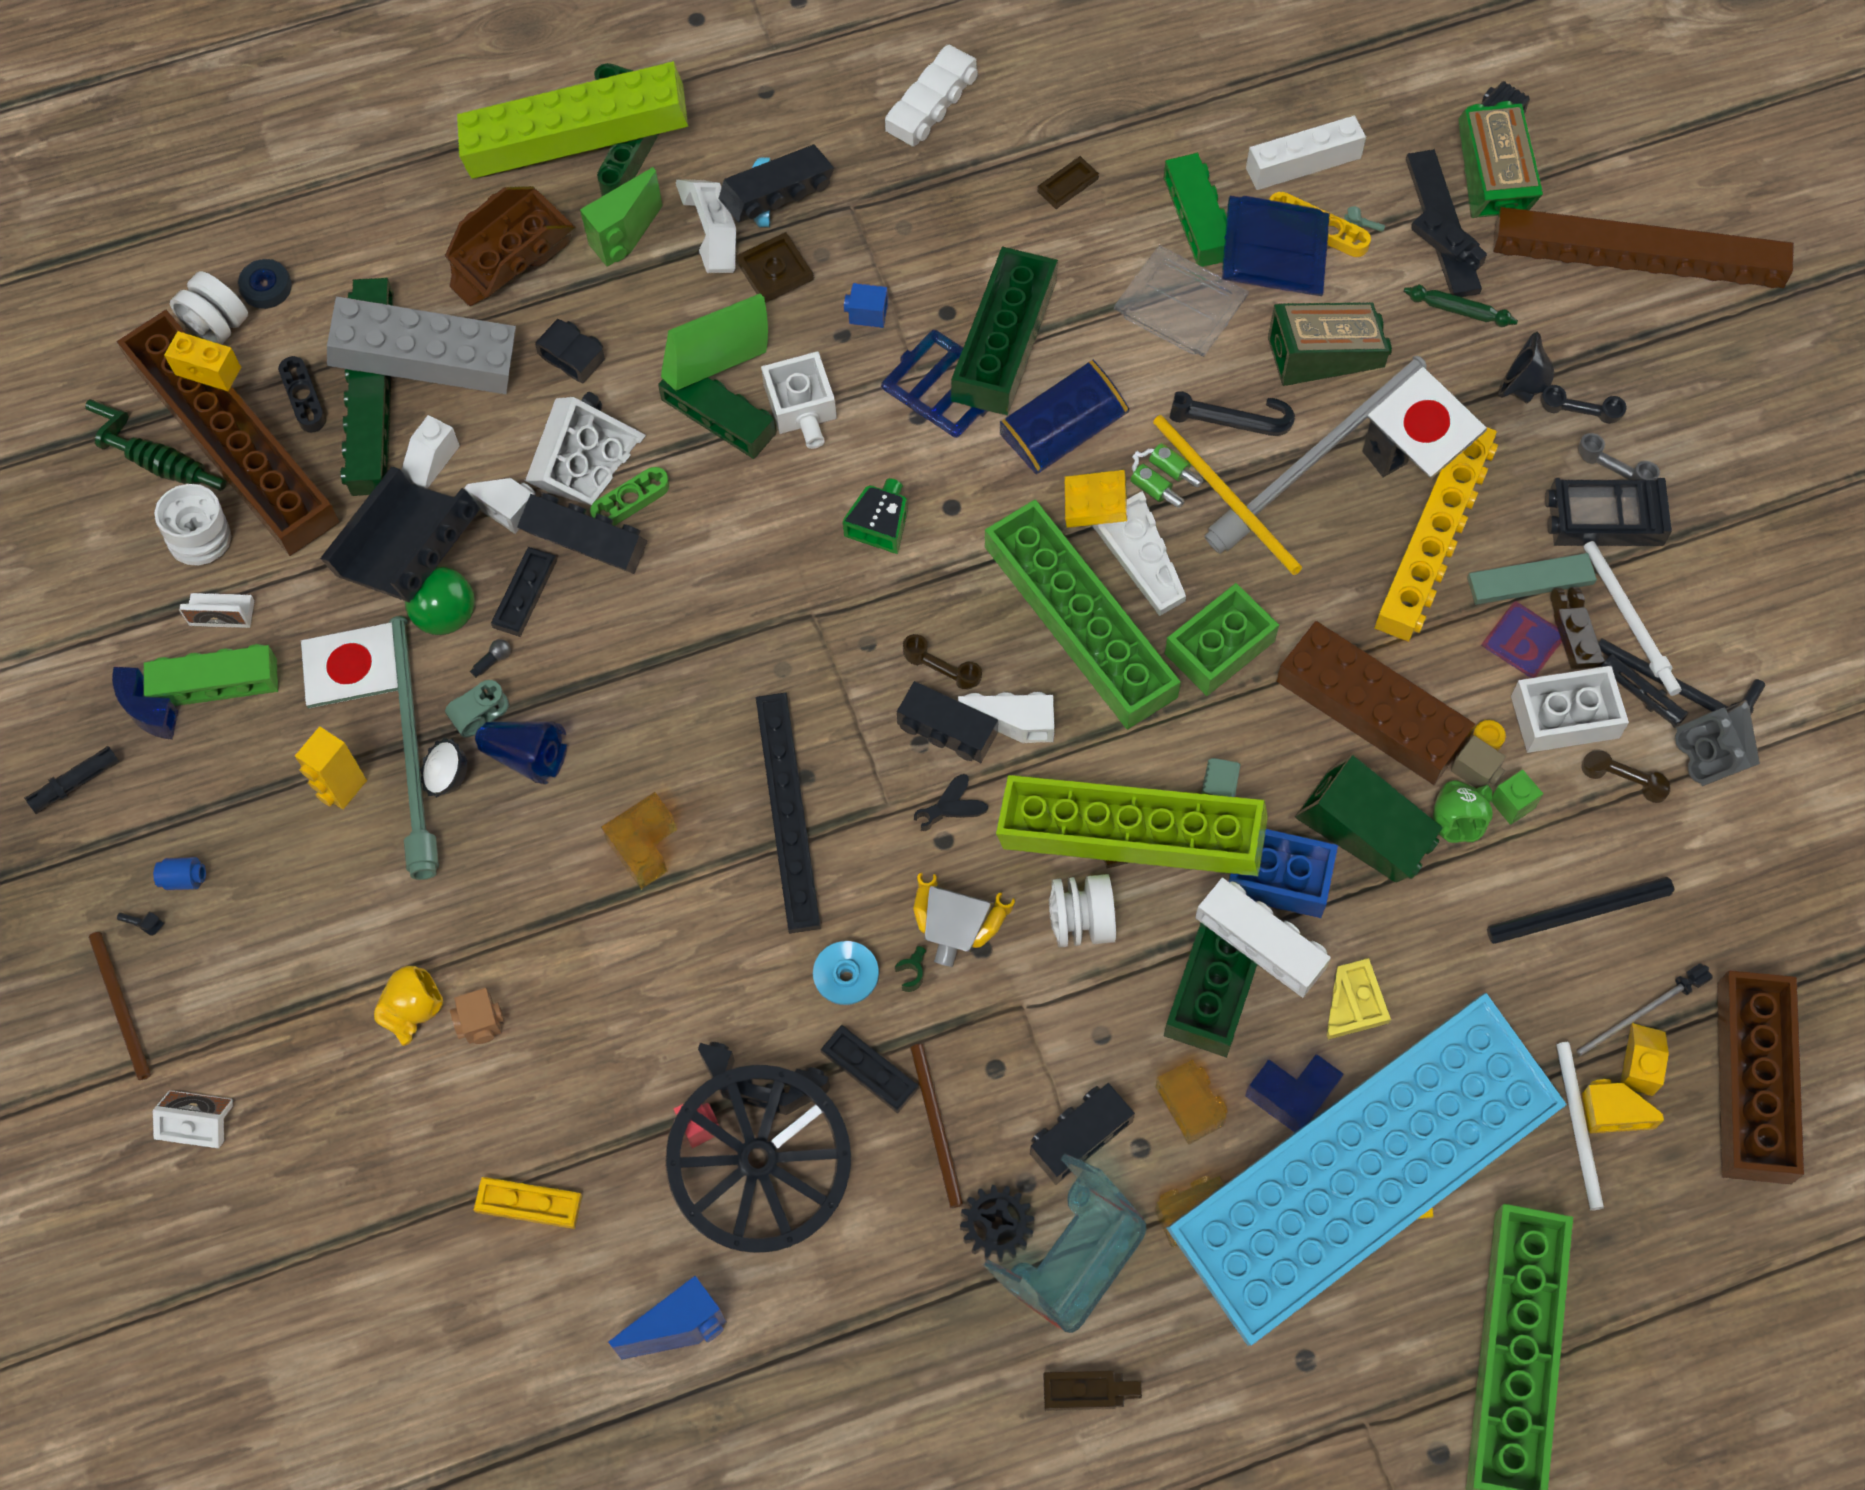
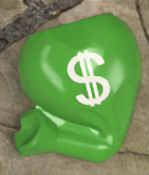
M1451 780L1441 788L1433 811V820L1443 827L1439 836L1447 842L1458 843L1474 842L1484 835L1489 823L1492 821L1493 815L1490 805L1492 789L1489 785L1475 788L1461 781Z

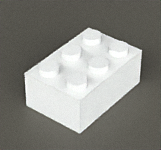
M1612 666L1518 680L1511 695L1527 753L1619 739L1629 723Z

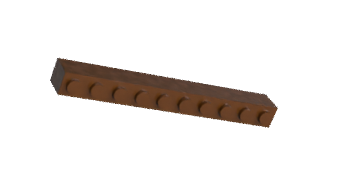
M1501 207L1495 223L1493 253H1501L1507 256L1532 257L1534 259L1558 260L1564 263L1574 262L1590 264L1592 266L1614 267L1622 270L1647 271L1653 274L1663 273L1680 277L1704 278L1711 281L1736 282L1743 285L1753 284L1769 288H1785L1793 273L1794 243Z

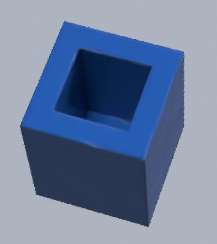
M853 283L851 295L846 294L844 300V312L849 314V324L884 328L888 308L887 287Z

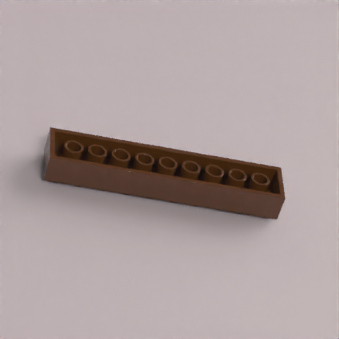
M167 310L162 311L116 341L131 366L289 556L340 522L330 502L232 386L229 391H225L174 374L164 354L177 331L186 332Z

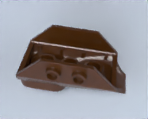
M533 186L504 187L499 192L491 195L476 210L469 212L459 222L445 254L451 266L449 286L471 307L475 303L491 296L529 266H540L548 261L570 242L571 233L575 231L576 227Z

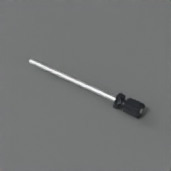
M1699 963L1686 972L1687 979L1681 976L1676 978L1677 986L1578 1049V1055L1582 1056L1679 992L1689 995L1693 992L1692 985L1700 988L1712 980L1713 975L1709 972V967Z

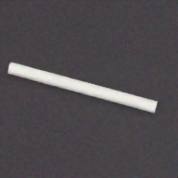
M1562 1042L1556 1044L1589 1207L1590 1210H1600L1604 1208L1571 1047L1569 1042Z

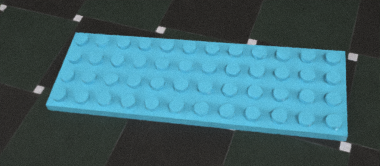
M1484 993L1178 1218L1166 1229L1247 1346H1251L1567 1104L1488 994Z

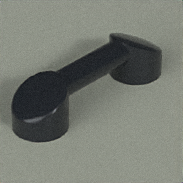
M1558 385L1546 387L1541 396L1543 407L1550 413L1566 410L1598 416L1602 422L1608 424L1619 421L1627 410L1625 401L1618 396H1610L1604 400L1602 405L1567 399L1566 391Z

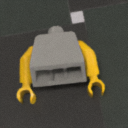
M919 873L917 876L918 889L913 911L919 930L925 934V940L939 944L934 962L953 967L957 949L970 952L973 948H981L997 934L1006 916L1012 912L1015 899L1013 898L1010 904L1003 905L1000 902L1003 893H998L993 907V902L937 887L935 874H933L931 882L924 883L923 873Z

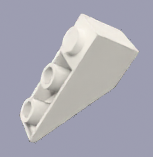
M1033 692L1028 695L1000 693L996 696H983L978 693H970L966 696H958L959 702L998 719L999 733L1021 743L1053 742L1054 740L1053 695Z

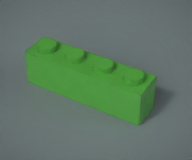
M254 644L244 649H220L215 653H190L185 657L172 659L161 657L154 661L144 662V696L153 709L278 692L277 658L269 645Z

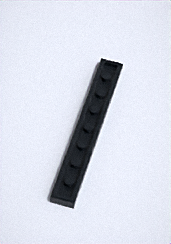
M787 693L758 696L755 698L788 932L792 934L821 929Z

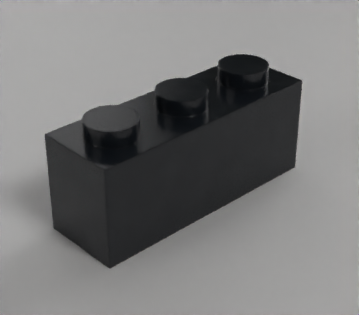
M916 681L912 683L896 711L897 724L900 725L903 731L911 735L919 734L928 738V741L936 747H947L955 751L959 757L966 761L975 760L982 763L998 734V719Z
M1109 1083L1101 1089L1098 1086L1092 1088L1083 1097L1085 1101L1076 1109L1073 1107L1066 1109L1057 1118L1059 1122L1050 1130L1047 1128L1042 1129L1031 1139L1033 1144L1030 1146V1155L1055 1185L1133 1123L1134 1111Z

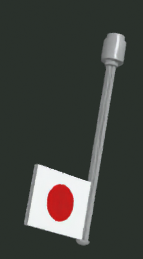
M1413 356V360L1251 501L1247 507L1256 516L1367 418L1394 442L1430 479L1486 432L1487 428L1426 370L1427 366L1423 358ZM1229 509L1208 528L1209 532L1204 537L1217 553L1221 554L1224 550L1229 551L1250 530L1244 521L1234 511Z

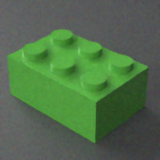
M1235 583L1167 637L1165 655L1208 696L1275 642L1279 624Z

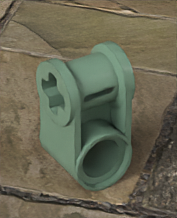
M485 680L464 695L451 701L445 709V714L461 736L468 738L477 734L483 727L502 716L509 707V701L496 681Z

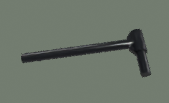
M1601 638L1598 644L1602 653L1608 656L1614 654L1628 667L1664 686L1660 677H1655L1649 667V663ZM1675 678L1682 689L1678 694L1713 712L1729 707ZM1755 679L1742 699V701L1747 700L1751 715L1756 701L1766 686L1759 679Z

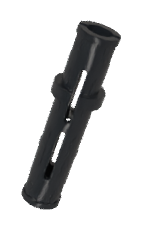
M1614 654L1610 655L1601 667L1612 666L1616 681L1645 703L1648 711H1655L1671 723L1674 728L1678 727L1689 714L1669 699L1666 691L1663 689L1659 691L1637 672L1620 661ZM1621 672H1622L1624 675H1626L1628 678H1630L1633 682H1635L1637 685H1639V686L1641 687V689L1638 688L1635 684H1633V683H1632L1630 680H1628L1626 677H1624V676L1621 674ZM1657 701H1659L1660 703H1662L1665 707H1667V709H1665V708H1664L1662 705H1660Z
M106 746L57 778L53 776L48 779L49 783L24 797L33 812L38 814L52 803L60 799L62 801L68 798L67 795L76 788L120 762L110 747Z

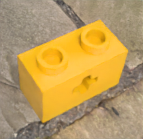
M177 331L164 354L175 375L225 391H229L242 368L231 347Z

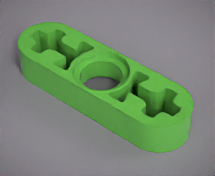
M659 467L646 469L596 500L590 508L591 517L595 518L596 513L600 514V511L604 510L605 512H610L608 518L614 520L612 525H617L668 492L669 480L667 473ZM650 480L660 481V485L650 484ZM640 486H642L643 490H646V493H647V494L643 495V492H642V489H641ZM629 492L638 495V499L631 504L622 501V497ZM617 501L620 510H618L617 506H614L613 502Z

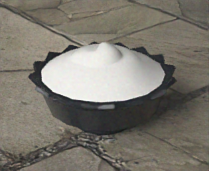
M444 737L442 741H436L433 747L428 748V755L423 758L424 765L420 769L422 774L421 783L423 784L422 790L427 792L428 796H435L437 798L440 795L452 793L461 786L467 772V758L453 738L449 740Z

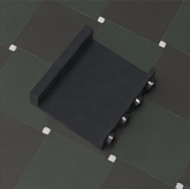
M391 467L320 559L336 577L410 603L425 580L432 574L481 508L466 489L461 488L455 497H451L413 485L399 468Z

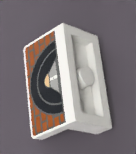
M191 593L189 604H180L179 611L189 626L250 628L255 600L252 595Z
M168 1091L153 1109L154 1139L220 1148L224 1142V1117L233 1107V1100L179 1091Z

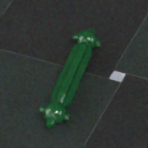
M1422 285L1405 287L1403 291L1415 303L1424 300L1429 306L1483 322L1495 321L1499 327L1517 325L1518 322L1507 309L1497 311L1490 305L1438 290L1426 291Z

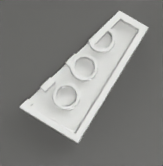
M1141 491L1127 499V521L1092 526L1158 615L1161 616L1185 602L1186 595L1173 563L1170 562L1166 553L1164 541L1159 536L1155 526V519L1146 504L1145 495Z

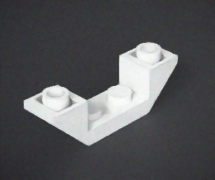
M677 180L675 184L682 204L684 206H696L706 234L699 249L706 272L733 273L735 270L736 227L731 213L718 199L721 191L720 183L706 180Z

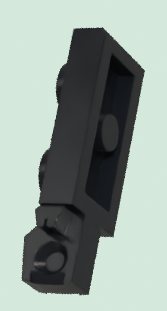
M1432 205L1412 222V231L1453 263L1456 261L1462 263L1464 261L1476 271L1484 265L1487 253L1479 247L1480 244Z

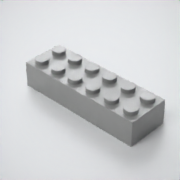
M336 296L327 342V366L506 394L516 326Z

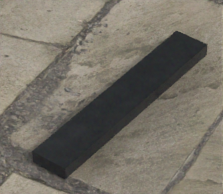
M1435 149L1408 153L1406 163L1422 211L1425 212L1432 205L1461 228ZM1435 249L1450 294L1467 297L1481 293L1482 287L1475 269L1464 261L1462 263L1459 261L1453 263Z

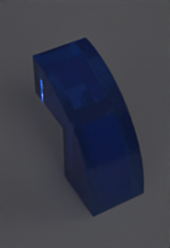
M113 667L112 682L115 695L134 723L151 735L173 740L178 710L169 698L145 697L144 675L139 668Z

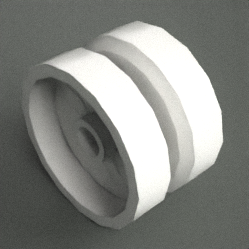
M203 271L197 272L187 282L188 290H180L170 300L173 312L190 331L199 338L221 345L230 337V327L238 328L248 317V312L241 300L220 280Z

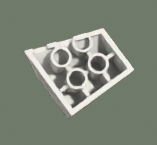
M574 397L556 398L525 481L551 494L592 505L612 480V475L621 463L626 462L630 456V451L646 435Z

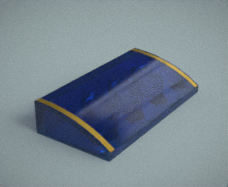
M1091 360L1000 421V435L1037 475L1127 414L1129 407L1101 367L1094 360Z

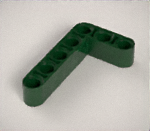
M605 63L595 69L594 75L595 80L633 70ZM659 134L612 145L597 173L601 196L608 194L636 177Z

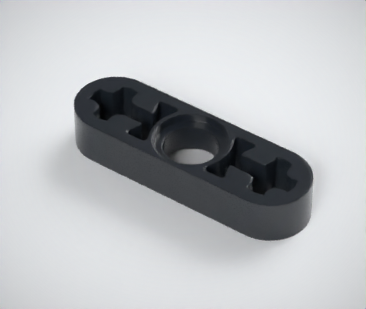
M296 356L287 357L281 361L278 370L296 419L302 430L309 433L317 432L324 427L326 417L309 372L301 358ZM293 368H296V372L299 377V379L295 381L290 371ZM307 389L310 391L309 395L304 399L294 398L299 390ZM305 409H311L314 415L313 420H308Z

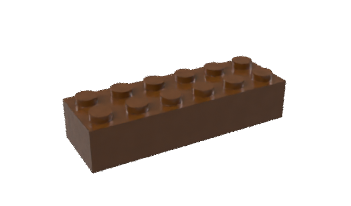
M1318 621L1313 623L1279 669L1276 682L1433 785L1437 783L1468 741L1475 726L1474 722Z
M1728 970L1717 983L1722 1178L1792 1185L1804 1175L1797 977Z

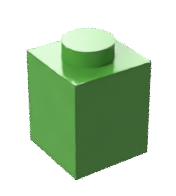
M1521 770L1496 788L1491 802L1507 822L1512 825L1537 807L1543 792L1526 772Z

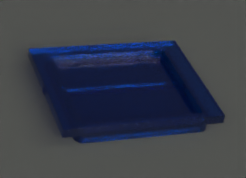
M1230 196L1228 198L1221 280L1322 297L1324 292L1330 213L1322 212L1317 208L1250 196Z

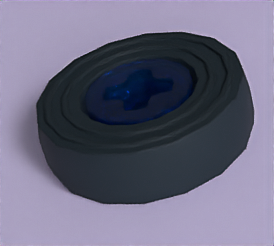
M272 259L253 261L244 267L238 278L241 296L249 305L255 308L268 309L276 307L285 301L292 287L288 271L281 263ZM263 280L267 281L268 285L263 287L261 282H264Z

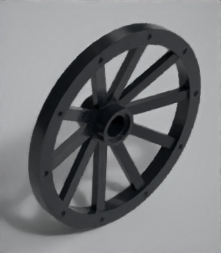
M748 1065L730 1069L716 1075L689 1096L680 1108L671 1126L666 1145L665 1167L669 1188L675 1203L683 1216L698 1232L711 1241L729 1249L742 1252L765 1253L782 1250L802 1242L812 1236L830 1219L842 1200L848 1184L851 1167V1148L848 1132L841 1114L832 1100L819 1086L801 1074L789 1069L771 1065ZM751 1079L772 1080L773 1085L757 1138H755L736 1082ZM784 1084L800 1091L815 1105L768 1142L767 1139ZM723 1087L727 1088L745 1143H742L697 1111L707 1098ZM823 1114L831 1130L835 1149L775 1151L818 1115ZM690 1120L737 1152V1155L680 1157L684 1133ZM753 1149L761 1150L765 1156L764 1165L759 1169L753 1168L748 1162V1155ZM835 1159L834 1176L826 1196L776 1165V1163ZM738 1166L737 1169L704 1197L693 1204L685 1188L681 1168ZM769 1174L820 1205L809 1219L793 1230L789 1226ZM746 1176L733 1234L715 1226L701 1212L742 1177ZM757 1179H759L781 1235L757 1239L743 1237Z

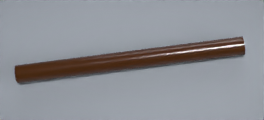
M94 932L89 935V940L138 1080L148 1079L151 1073L102 933Z
M916 1044L911 1046L910 1049L950 1208H958L963 1206V1201L923 1044Z

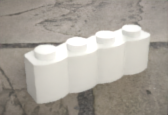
M949 44L946 45L939 52L934 62L923 71L918 81L909 87L902 99L889 111L885 118L886 132L913 147L920 141H924L929 135L930 127L943 119L946 108L952 103L955 104L959 100L962 90L975 81L978 74L976 59Z

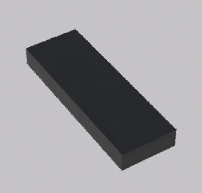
M527 547L491 621L492 628L521 637L557 562L556 555Z
M843 1025L838 1028L820 1049L824 1056L897 1114L919 1089L917 1083Z

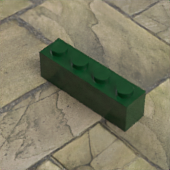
M707 377L676 391L664 379L658 384L663 402L752 459H755L776 435L774 419L769 412L764 409L759 410L755 408L744 396L733 394L716 379L711 380Z

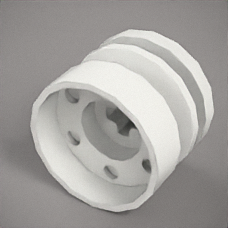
M196 484L176 486L166 492L157 502L154 512L156 524L164 537L170 553L176 560L186 565L199 566L213 562L228 549L232 537L230 526L223 514L218 498L210 489Z
M1109 874L1086 876L1084 891H1078L1074 877L1068 878V893H1064L1061 879H1052L1049 911L1051 927L1057 938L1058 947H1068V932L1071 931L1075 946L1081 945L1083 930L1089 931L1093 944L1115 942V909Z

